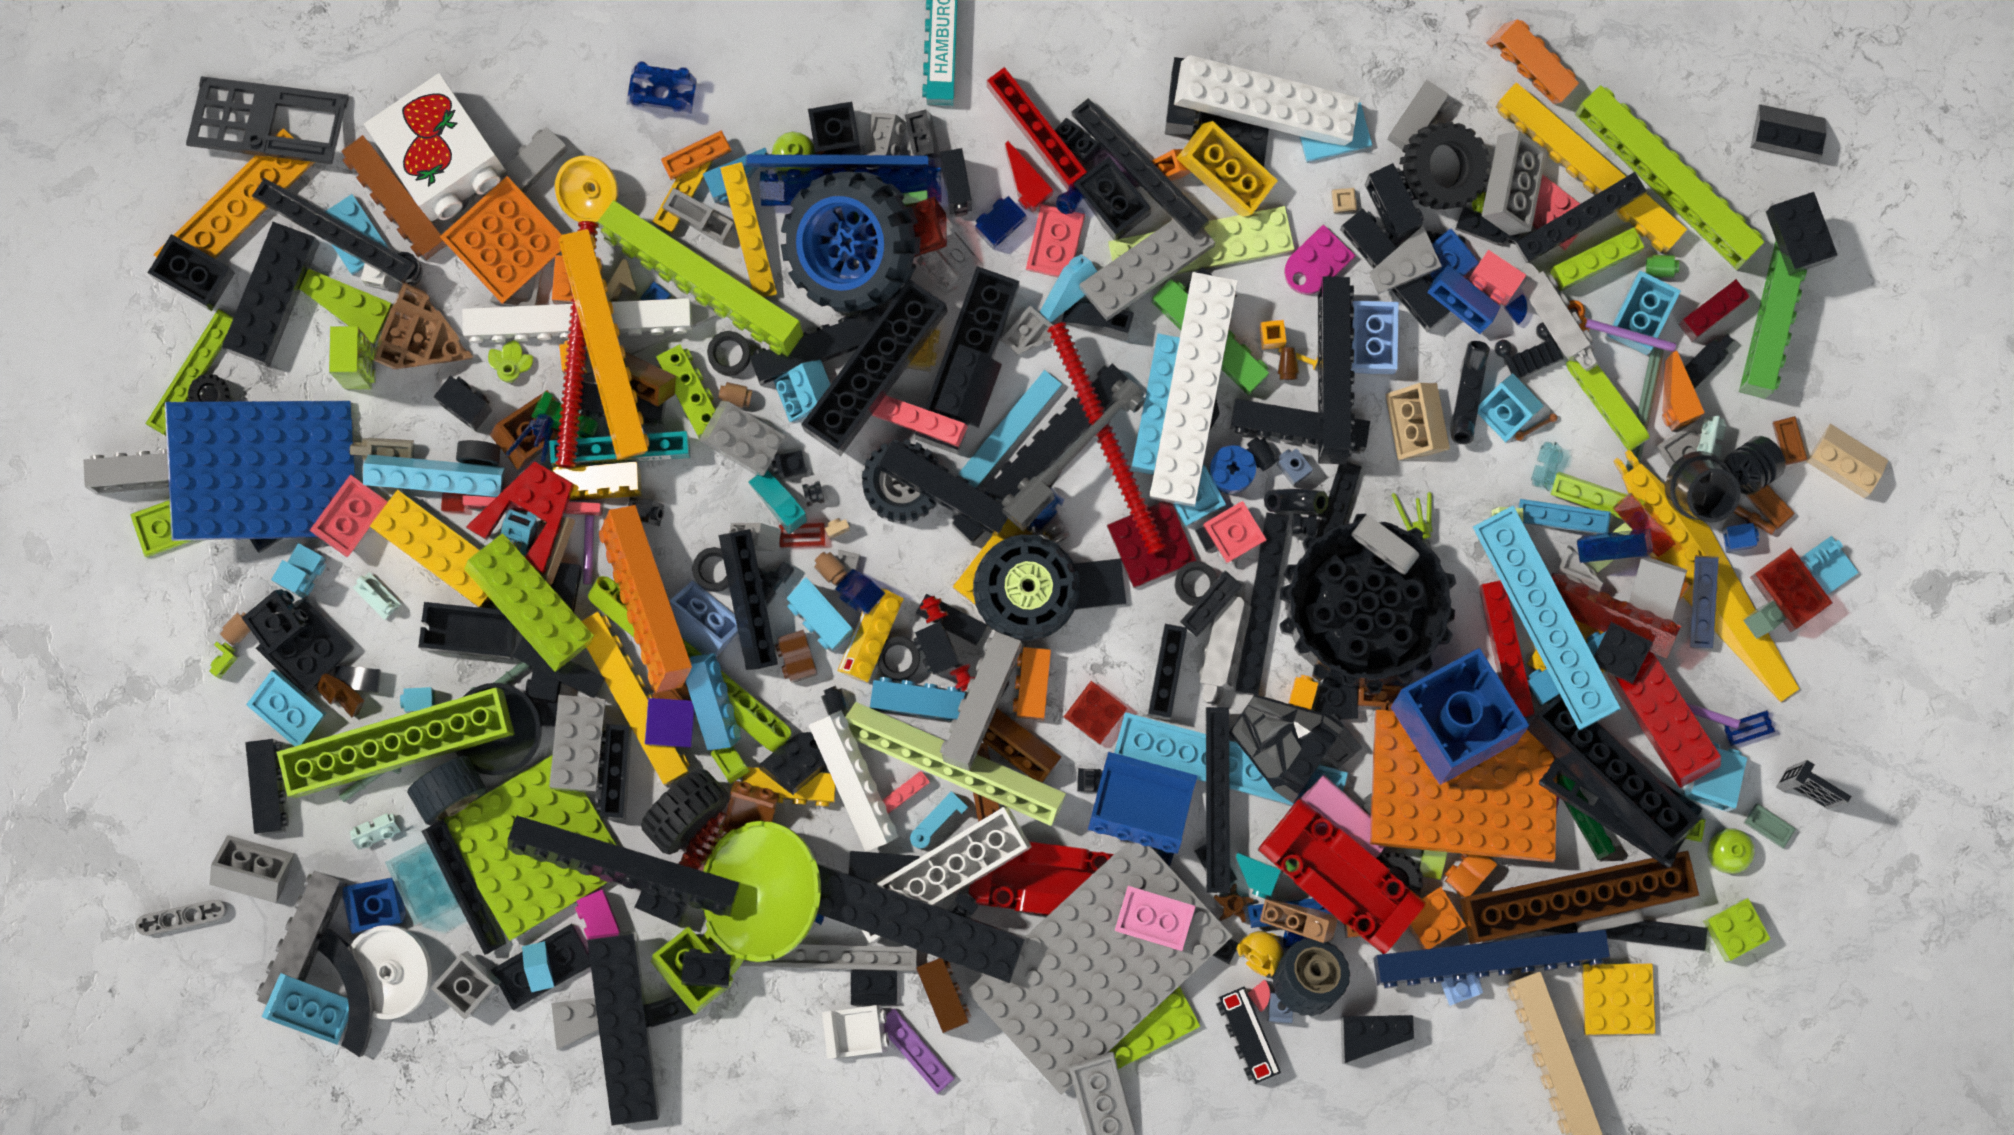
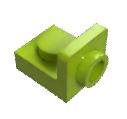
M216 641L214 646L222 651L223 655H218L211 662L209 672L221 679L238 658L233 654L236 650L226 642L220 644Z

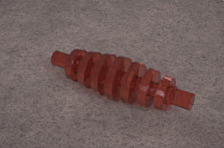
M720 812L716 819L711 818L706 822L707 825H704L695 834V838L690 840L678 864L698 870L701 864L707 861V858L712 855V850L716 848L717 842L721 838L720 834H723L725 830L723 824L728 818L727 814Z

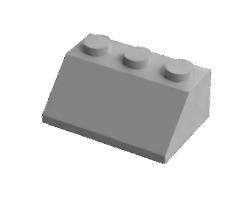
M227 835L211 864L209 885L277 903L284 889L294 853Z

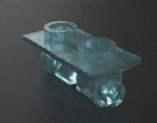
M1545 442L1544 445H1541L1537 461L1544 463V466L1535 465L1531 477V485L1540 487L1542 484L1547 491H1550V487L1554 484L1557 473L1555 471L1557 465L1563 459L1562 448L1557 442L1554 444Z

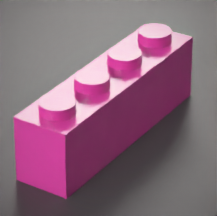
M604 890L576 900L578 906L575 907L580 920L584 918L587 926L583 928L587 939L589 936L621 932Z

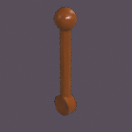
M1552 413L1549 415V418L1523 432H1517L1515 439L1521 441L1525 435L1549 422H1556L1558 419L1557 415Z

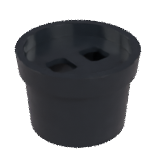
M1696 451L1682 456L1672 465L1665 480V495L1668 503L1677 513L1691 519L1709 523L1722 521L1736 510L1740 501L1741 490L1737 479L1731 473L1728 466L1718 456L1710 452ZM1712 472L1708 483L1699 482L1702 477ZM1694 491L1705 493L1703 504L1692 503V493Z

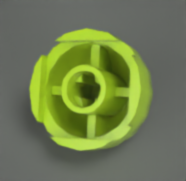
M794 131L784 133L778 137L771 155H816L814 144L810 138L801 132ZM775 167L782 175L791 178L802 177L811 170V168Z
M1726 828L1715 833L1709 841L1707 856L1711 865L1719 872L1737 874L1746 870L1753 861L1755 855L1754 844L1751 837L1744 831L1736 828Z

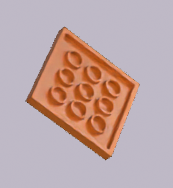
M506 176L446 230L440 238L503 305L545 267L555 255L561 252L558 239L562 234L513 181Z

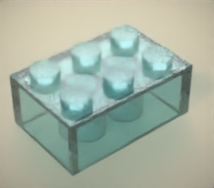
M427 842L385 862L415 925L421 926L459 907Z

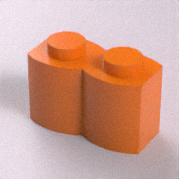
M1462 854L1460 856L1462 859L1458 866L1453 864L1445 873L1447 878L1444 882L1462 898L1470 896L1497 866L1488 856Z

